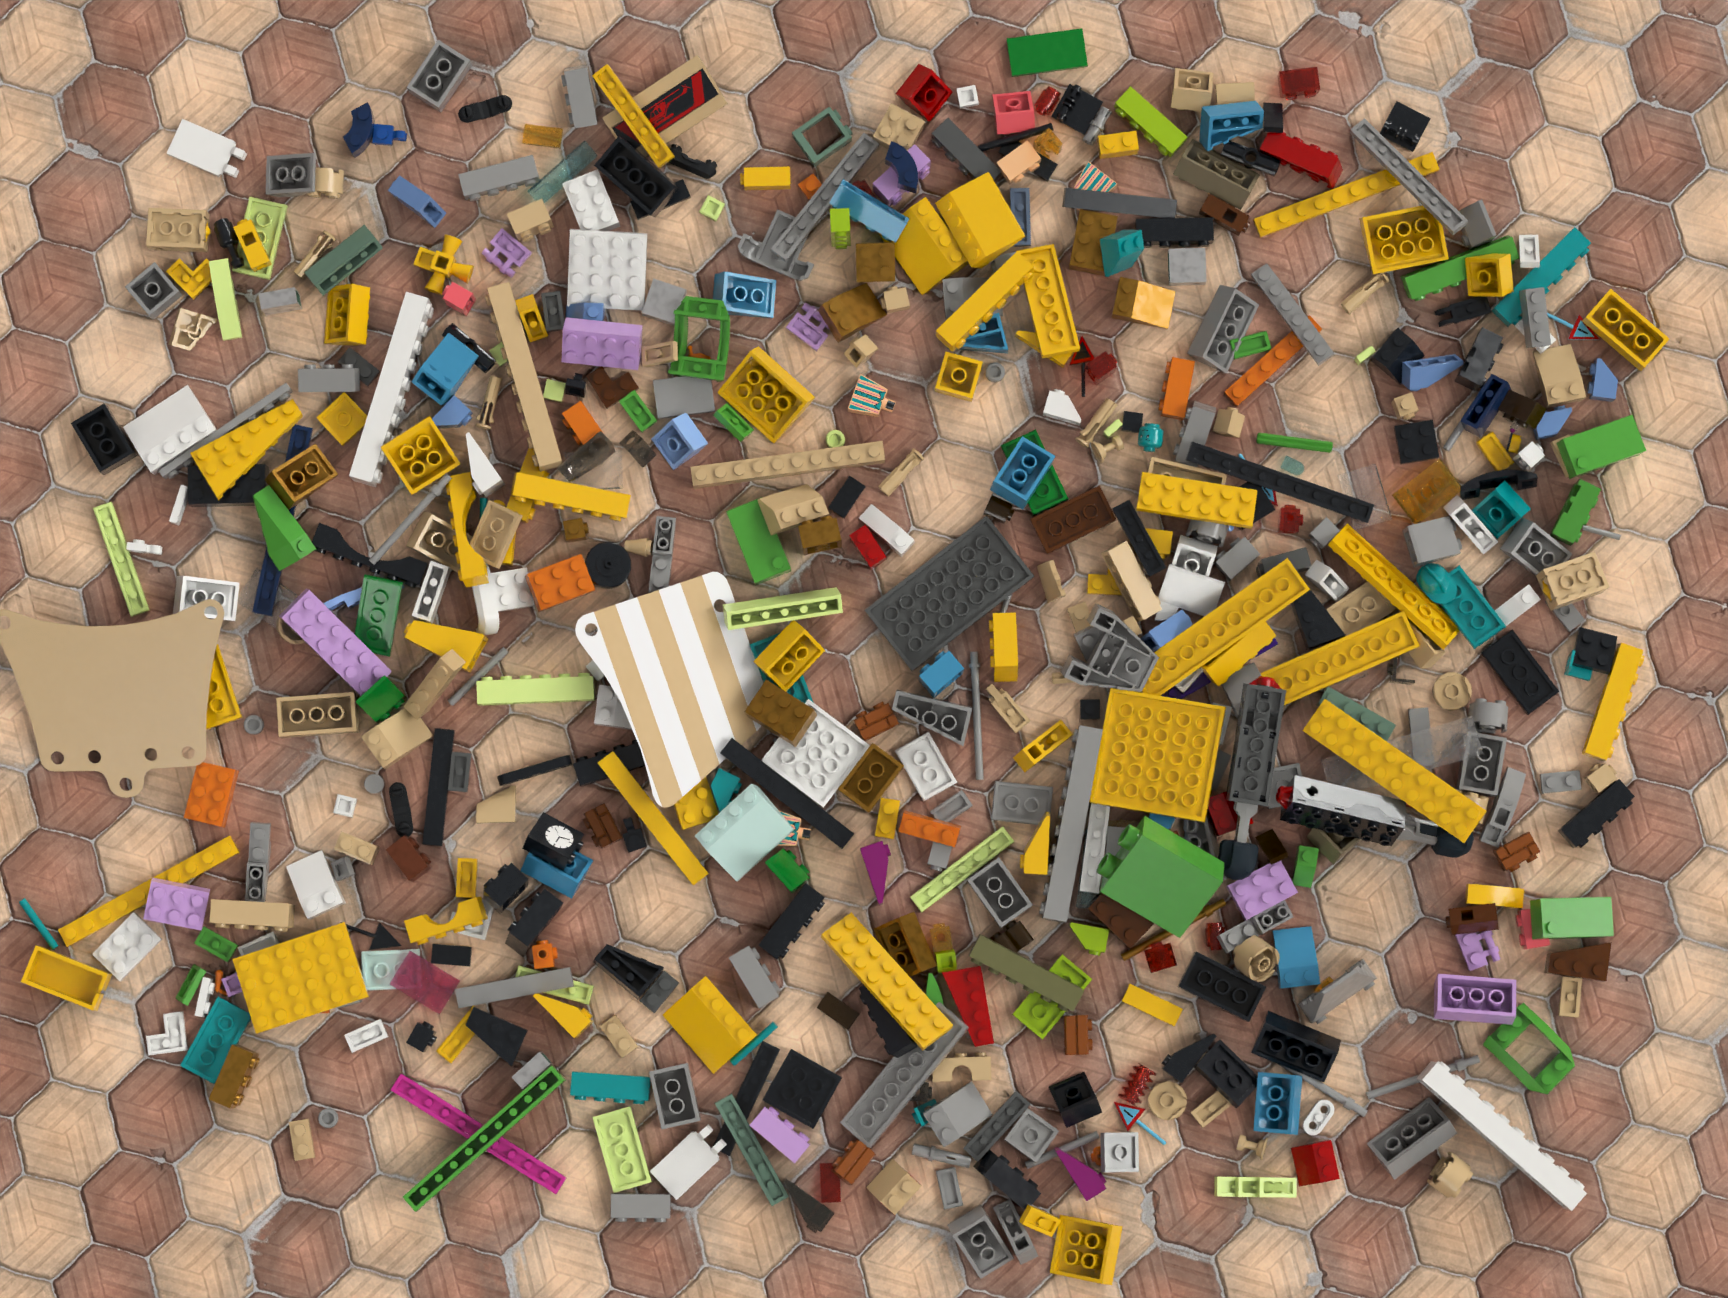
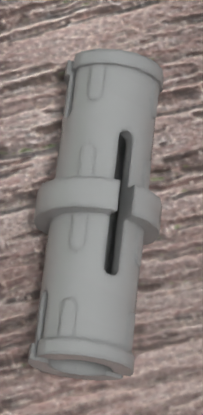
M1103 106L1100 107L1098 114L1094 120H1091L1090 127L1082 139L1085 143L1093 146L1099 133L1104 130L1105 122L1112 113L1109 109Z

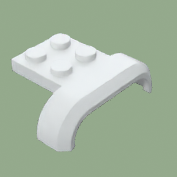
M485 563L489 583L472 586L478 615L477 633L483 635L496 634L499 630L498 612L535 605L525 576L528 574L527 567L490 573L489 566Z

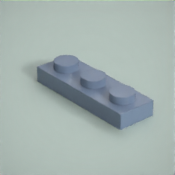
M1010 188V210L1026 236L1012 247L1031 246L1029 188Z

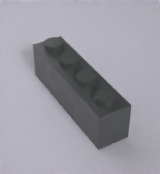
M949 118L931 133L932 143L938 149L942 148L946 152L945 156L951 162L955 161L959 165L958 169L965 176L969 175L974 180L989 172L994 182L1001 176L1002 171Z

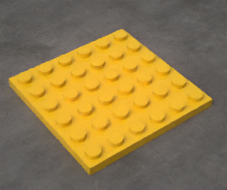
M1110 688L1089 802L1205 823L1226 707Z

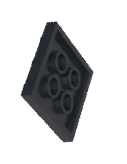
M791 1049L766 1092L763 1101L814 1129L842 1077Z

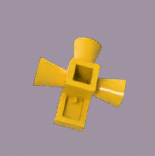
M445 234L442 252L438 250L434 252L423 247L419 248L413 265L433 272L424 289L442 295L445 277L450 279L451 275L468 284L474 266L456 263L457 261L454 257V254L463 242L462 240Z

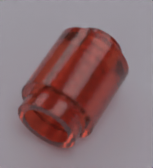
M1050 86L1044 89L1034 104L1036 107L1035 111L1042 116L1050 115L1060 100V92Z
M1222 922L1206 923V947H1210L1211 951L1222 950V946L1216 936L1224 933L1225 927H1222Z

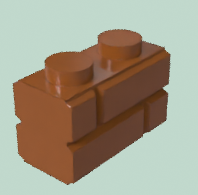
M880 702L873 706V711L867 713L865 710L855 715L857 719L854 720V723L864 741L899 725L889 703L884 704V702Z
M1526 832L1493 850V853L1503 871L1509 870L1511 873L1520 868L1519 864L1526 860L1529 863L1537 859L1536 854L1540 853V850L1530 832Z
M1088 1015L1063 1016L1065 1055H1088L1089 1050L1093 1049L1092 1039H1088V1031H1092V1020L1088 1019Z
M858 1139L850 1140L844 1147V1154L841 1157L837 1156L832 1163L834 1167L831 1169V1172L848 1185H853L876 1155Z

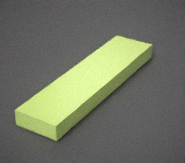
M518 965L515 977L540 973L541 971ZM573 980V987L543 993L589 1005L594 986Z

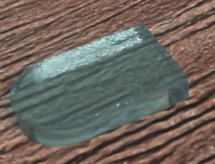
M1287 455L1280 467L1294 475H1300L1304 471V465L1301 462Z

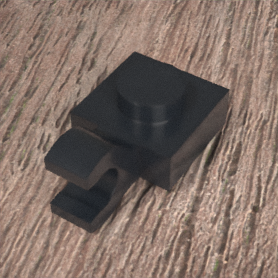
M631 817L623 819L628 833L622 835L628 853L647 847L641 828L635 830Z

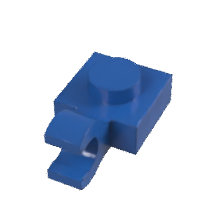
M374 124L372 143L375 145L392 146L393 140L406 141L407 133L399 130L394 131L393 125Z

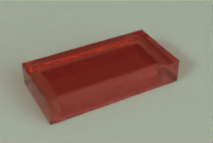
M820 1163L821 1203L841 1202L840 1178L831 1172V1169L834 1167L832 1163Z

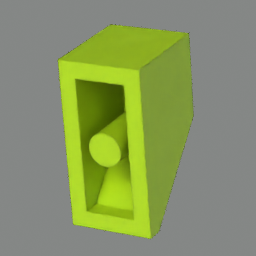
M1070 922L1069 927L1084 949L1089 950V954L1100 956V953H1105L1109 929Z

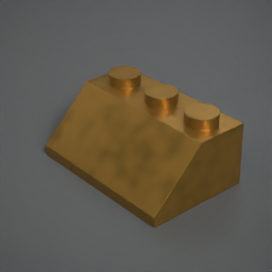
M915 912L874 928L880 945L909 977L937 966Z

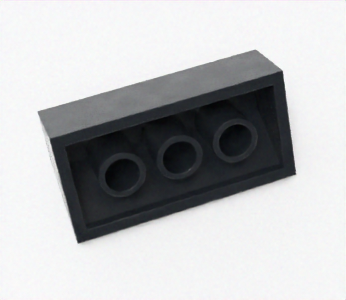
M1268 1011L1251 1053L1325 1082L1338 1054L1341 1040Z

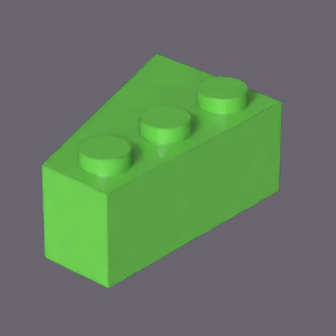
M1579 479L1573 485L1550 536L1570 546L1574 542L1577 543L1582 535L1580 530L1583 525L1587 524L1590 518L1589 512L1591 508L1595 507L1601 489Z

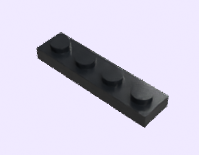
M1130 500L1112 508L1148 577L1166 569L1167 567Z

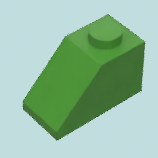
M1297 846L1292 877L1294 885L1311 888L1319 848Z

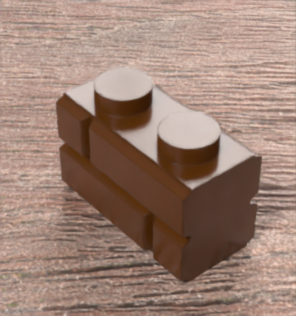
M605 803L584 813L585 818L582 820L587 830L592 829L594 835L591 838L596 847L600 846L601 849H604L623 839Z

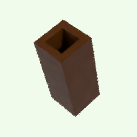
M1210 193L1199 211L1200 215L1205 218L1213 217L1214 223L1237 236L1240 235L1241 231L1245 233L1250 225V222H1248L1249 215Z
M1495 903L1448 909L1449 916H1446L1447 928H1451L1452 935L1499 930Z

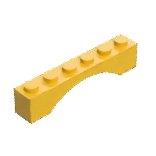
M471 472L451 475L452 479L446 485V491L451 496L448 506L450 512H453L454 517L450 518L452 529L456 531V535H453L455 547L458 546V552L455 555L457 564H460L461 567L458 570L459 580L463 581L466 587L487 584L489 580L485 561L470 546L466 535L467 516L472 503L476 499V490L471 484L474 480Z

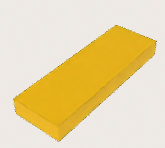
M1129 984L1122 999V1002L1174 1027L1183 1010L1132 984Z
M475 1006L471 1007L436 1050L437 1053L451 1064L475 1035L466 1026L472 1009Z

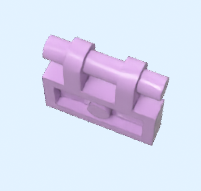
M503 228L490 241V244L495 247L494 250L491 252L485 248L481 253L490 264L496 265L503 275L506 274L510 278L516 273L511 269V266L515 264L520 268L532 254L531 251ZM500 252L508 258L505 263L497 257Z
M805 303L801 308L807 312L805 316L797 312L786 326V329L817 351L828 337L823 331L828 326L817 311L818 309ZM812 317L820 322L818 327L809 321Z
M1492 930L1483 931L1480 934L1474 932L1455 935L1469 971L1487 965L1486 956L1491 955L1493 962L1500 960L1499 948L1495 946ZM1481 939H1485L1488 949L1483 951L1479 942Z

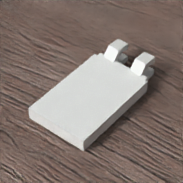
M182 119L167 151L169 156L218 177L225 173L237 178L239 170L228 165L229 159L233 156L244 161L247 156L244 150L235 147V141Z
M709 1124L699 1133L692 1131L650 1171L676 1200L720 1160L717 1153L727 1145L723 1139L718 1141L712 1148L705 1142L704 1139L713 1131Z

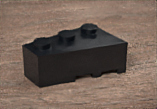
M1482 327L1455 382L1473 391L1482 388L1487 379L1485 378L1487 371H1491L1495 363L1493 360L1495 354H1499L1504 345L1501 343L1503 337Z
M546 889L542 893L537 892L531 900L533 904L529 908L526 906L519 915L521 919L518 922L514 921L508 928L509 934L505 944L522 957L527 954L529 947L533 942H536L538 936L549 925L563 905L561 900Z
M608 944L593 961L637 1000L664 970L663 966L653 964Z
M473 1007L466 1026L511 1067L513 1066L528 1032L527 1029L476 1007Z
M989 1149L973 1167L1025 1210L1028 1204L1032 1205L1041 1193L1037 1190L1038 1185L1030 1178L1026 1181L1021 1170L1016 1166L1012 1169L1008 1165L1010 1163L1008 1159L1002 1154L998 1157Z

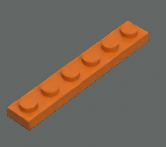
M1309 315L1308 319L1311 321V323L1314 325L1317 331L1320 332L1322 328ZM1293 331L1224 392L1236 407L1304 347Z

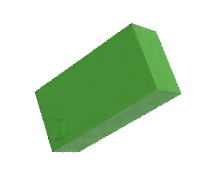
M1633 415L1575 434L1557 442L1569 479L1638 456L1646 451Z
M757 499L726 511L755 585L791 572V567L778 535L770 534Z
M1611 897L1541 898L1530 900L1532 940L1604 938L1614 936Z

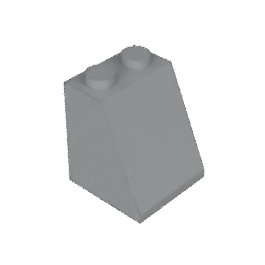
M1450 516L1409 525L1403 530L1413 568L1457 556L1461 553V541L1459 538L1456 539L1454 532L1457 530L1454 520L1450 519Z

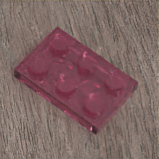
M409 951L389 985L440 1015L460 980Z

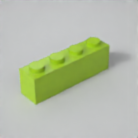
M1131 86L1115 102V112L1122 118L1126 117L1130 121V126L1136 131L1140 130L1143 132L1144 138L1149 143L1154 142L1164 156L1172 157L1186 142L1187 136Z
M849 208L830 209L832 247L847 249V246H851Z

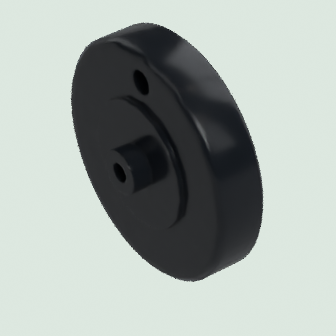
M602 542L595 545L585 558V564L593 584L603 589H612L620 586L626 581L631 571V559L628 552L622 546L613 542Z

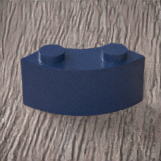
M368 102L351 111L353 117L352 127L343 136L354 158L366 150L373 138L375 120Z
M891 141L885 158V164L892 167L896 172L899 189L916 194L918 171L915 161L904 147Z

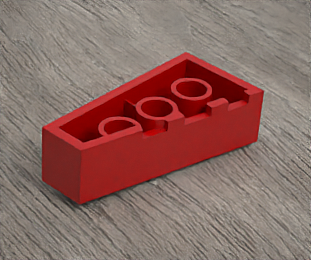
M1285 132L1267 133L1260 147L1261 153L1281 160L1280 164L1286 166L1288 163L1290 164L1289 167L1299 174L1306 172L1311 177V180L1317 183L1322 180L1328 184L1327 188L1334 189L1343 171L1337 154L1331 151L1327 153L1321 151V148L1314 144L1309 146L1298 137L1294 136L1291 138L1286 136Z
M981 966L942 972L962 1020L969 1027L967 1031L974 1047L994 1044Z

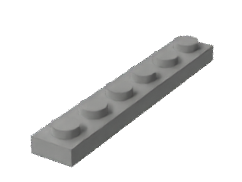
M1266 263L1251 274L1252 278L1317 365H1321L1334 356L1332 349L1269 265Z

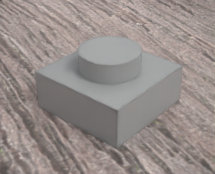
M349 856L342 857L331 863L336 881H342L355 875Z

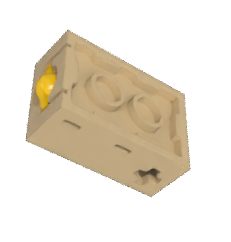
M148 208L146 246L150 250L208 252L210 214L206 210Z
M1595 552L1543 569L1536 575L1550 611L1601 594L1609 588Z

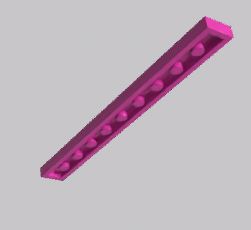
M402 1073L391 1088L392 1092L467 1139L483 1126L477 1120ZM501 1137L486 1150L554 1194L558 1193L567 1178L504 1137Z

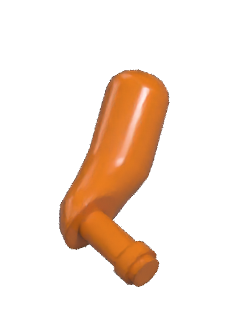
M689 345L687 347L689 350L688 357L711 359L710 356L702 353L693 354L692 346Z
M217 970L215 972V991L227 996V992L220 989L223 971Z

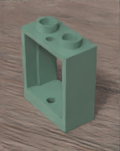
M830 106L792 132V137L814 167L852 141V131L847 125L843 126L840 122L841 116L836 109L832 110ZM829 116L844 137L817 155L803 136V133Z

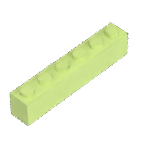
M837 587L723 604L724 623L728 630L843 613L841 594Z
M578 673V677H570V674H559L557 678H551V675L545 674L539 675V678L532 679L531 675L520 676V679H512V676L500 677L501 680H493V677H481V681H476L477 704L479 706L595 701L594 677L590 676V673Z

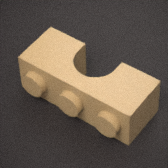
M957 1053L954 1058H947L946 1056L932 1073V1082L952 1081L953 1070L957 1066L964 1065L971 1071V1081L992 1080L991 1056H987L986 1053H975V1057H967V1053Z

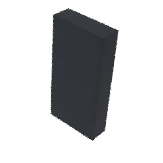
M1263 102V131L1283 133V104Z
M849 476L828 508L845 519L866 486Z
M433 944L431 963L471 966L472 947Z

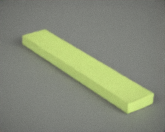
M108 502L94 507L93 510L130 616L133 617L150 611L130 552L126 550L127 543L113 503Z
M1002 826L910 896L911 900L922 913L1014 843V840Z

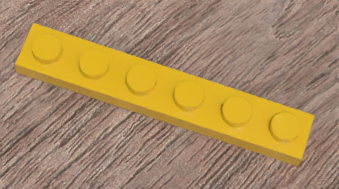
M606 64L593 74L592 77L658 168H661L675 157L611 67Z

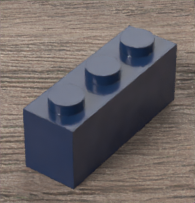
M1494 374L1490 375L1461 419V423L1466 431L1479 438L1483 436L1499 412L1498 408L1509 389L1511 390L1507 381Z

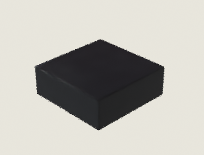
M1124 411L1122 431L1139 433V429L1142 427L1143 413Z

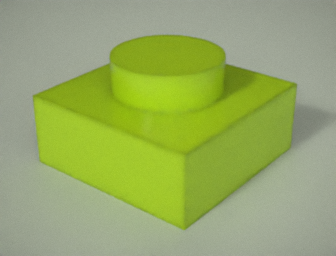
M954 949L935 952L938 973L957 970Z

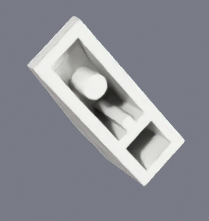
M1458 495L1443 507L1483 554L1498 543L1496 538Z
M872 504L859 517L867 527L901 557L915 543L911 536Z
M1528 584L1494 611L1507 626L1541 599Z

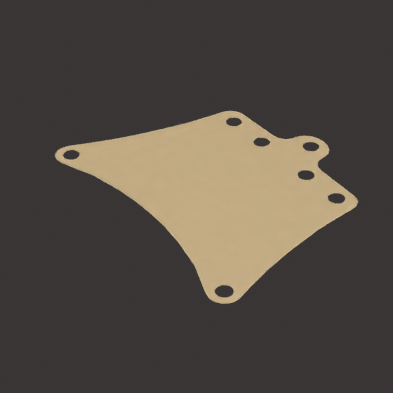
M208 599L176 614L150 621L113 626L66 625L37 620L6 609L0 610V617L6 616L11 621L8 629L0 628V644L19 685L32 723L40 761L45 769L54 772L98 771L106 777L109 788L115 795L129 798L141 792L144 785V776L150 769L196 766L204 761L206 758V715L215 650L224 619V609L219 602ZM213 606L216 608L217 617L211 620L205 616L204 611L207 607ZM185 746H191L194 749L195 755L193 758L186 759L182 755V749ZM153 748L157 751L158 755L154 761L146 759V749ZM96 750L100 753L101 760L98 763L90 762L88 758L90 751ZM56 751L61 752L64 756V761L61 764L53 763L51 759L52 753ZM122 778H129L132 781V788L125 791L120 787Z

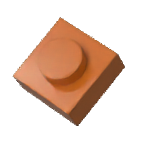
M813 173L800 182L798 187L810 200L822 184Z

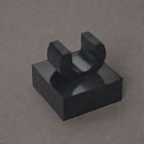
M575 373L574 379L567 378L565 394L585 397L586 382L582 379L583 374Z

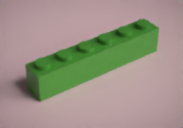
M1509 235L1449 257L1448 260L1439 261L1402 275L1401 279L1407 297L1418 301L1424 299L1428 293L1437 294L1442 292L1446 286L1455 287L1460 285L1462 280L1467 279L1465 258L1493 253L1510 254L1511 265L1515 263L1514 260L1520 259L1513 237Z

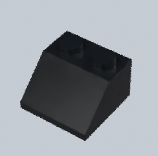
M1397 328L1370 361L1400 385L1402 383V362L1419 360L1425 355L1409 336Z
M1085 1072L1049 1086L1051 1095L1066 1128L1102 1113L1097 1097Z

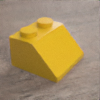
M1493 253L1465 258L1468 296L1503 297L1514 292L1510 254Z

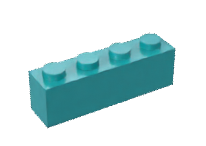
M572 1072L570 1095L575 1096V1100H586V1097H594V1101L606 1102V1098H614L616 1103H625V1099L633 1100V1104H645V1101L650 1100L651 1079L650 1077Z

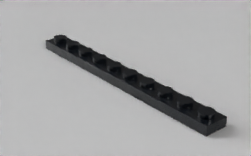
M1191 442L1186 461L1365 523L1369 522L1374 504L1195 442Z

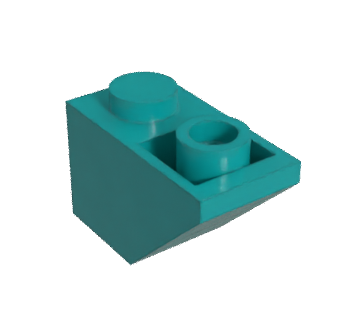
M719 768L712 781L711 788L721 812L732 802L733 794H738L742 784L739 783L741 780L739 777Z

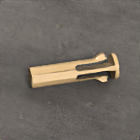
M323 231L326 236L322 242L323 236L318 235L316 244L293 271L301 279H304L306 276L304 272L313 266L327 249L333 247L332 243H329L323 249L330 239L334 242L336 241L334 236L328 231Z
M1384 273L1373 275L1367 283L1359 287L1341 303L1342 308L1350 315L1369 299V296L1376 290L1383 287L1385 283H1388V277Z
M490 376L481 413L476 417L478 421L481 420L485 404L487 403L482 424L476 423L475 425L478 428L491 430V427L486 425L490 407L493 405L489 423H494L493 412L502 382L501 378Z
M1109 398L1105 399L1091 418V421L1084 430L1080 431V436L1076 437L1075 440L1083 447L1088 448L1089 443L1093 442L1094 436L1118 405Z
M913 448L904 461L878 486L879 489L889 497L913 468L924 460L922 454Z

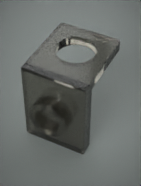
M633 430L619 443L641 467L647 465L656 456V453L644 439ZM635 437L633 442L627 444L629 439Z
M1397 657L1391 659V663L1387 665V675H1390L1389 683L1413 685L1415 680L1396 679Z
M925 1082L920 1087V1094L912 1097L910 1101L927 1102L928 1098H932V1087H929V1082Z

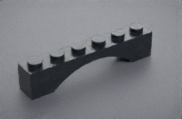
M321 523L318 524L312 540L316 548L314 551L324 555L326 552L332 553V557L337 560L343 561L344 558L351 561V565L359 568L362 565L369 567L368 571L379 575L380 572L387 574V578L398 581L399 578L405 581V585L416 588V585L422 587L429 567L428 563L410 556L392 561L379 560L373 565L369 561L370 558L351 548L337 529Z

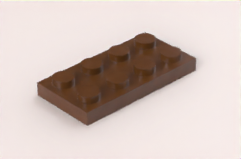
M1100 485L1030 519L1046 554L1117 520Z

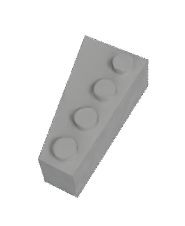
M896 690L892 710L964 746L972 707Z

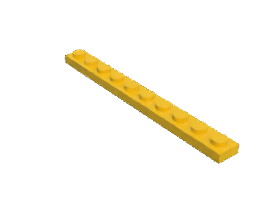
M1433 152L1408 161L1423 177L1440 170ZM1385 169L1257 217L1253 221L1261 238L1402 184Z
M228 836L153 878L184 884L240 852L232 837ZM152 878L58 929L66 946L69 947L146 905Z

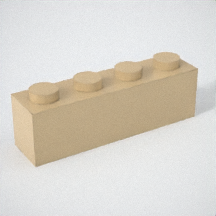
M1127 541L1120 542L1101 553L1136 622L1145 620L1162 610L1161 602L1151 589L1152 584L1145 577L1143 567L1136 559L1131 544Z
M451 649L437 661L403 707L417 720L430 711L466 661Z

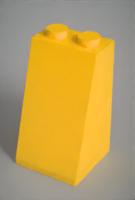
M413 620L412 624L408 623L404 630L405 638L408 641L440 658L453 649L466 661L461 669L471 673L488 641V638L481 633Z

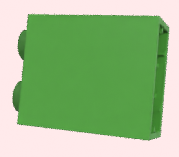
M1144 816L1137 827L1128 824L1122 831L1117 843L1121 848L1114 856L1108 852L1100 861L1096 871L1102 875L1100 892L1181 938L1223 883L1224 862Z

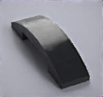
M1522 470L1489 472L1471 479L1460 487V498L1462 500L1477 498L1480 496V490L1498 487L1503 481H1506L1509 485L1516 484L1517 490L1537 487L1538 477L1535 473Z

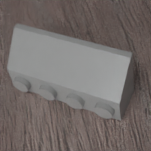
M1220 285L1187 354L1199 362L1227 374L1234 359L1235 350L1236 352L1238 351L1242 342L1240 340L1245 336L1259 304L1236 288ZM1238 338V342L1234 343V351H1232L1229 340Z
M1429 1097L1370 1140L1367 1145L1395 1180L1456 1135L1457 1132L1451 1121Z

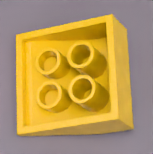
M430 415L381 446V449L411 495L461 464Z
M1060 1215L1059 1219L1061 1222L1057 1229L1050 1273L1112 1285L1123 1226Z

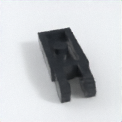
M1487 296L1474 297L1434 311L1436 316H1441L1448 312L1452 316L1450 319L1440 321L1438 323L1439 327L1461 323L1492 313Z

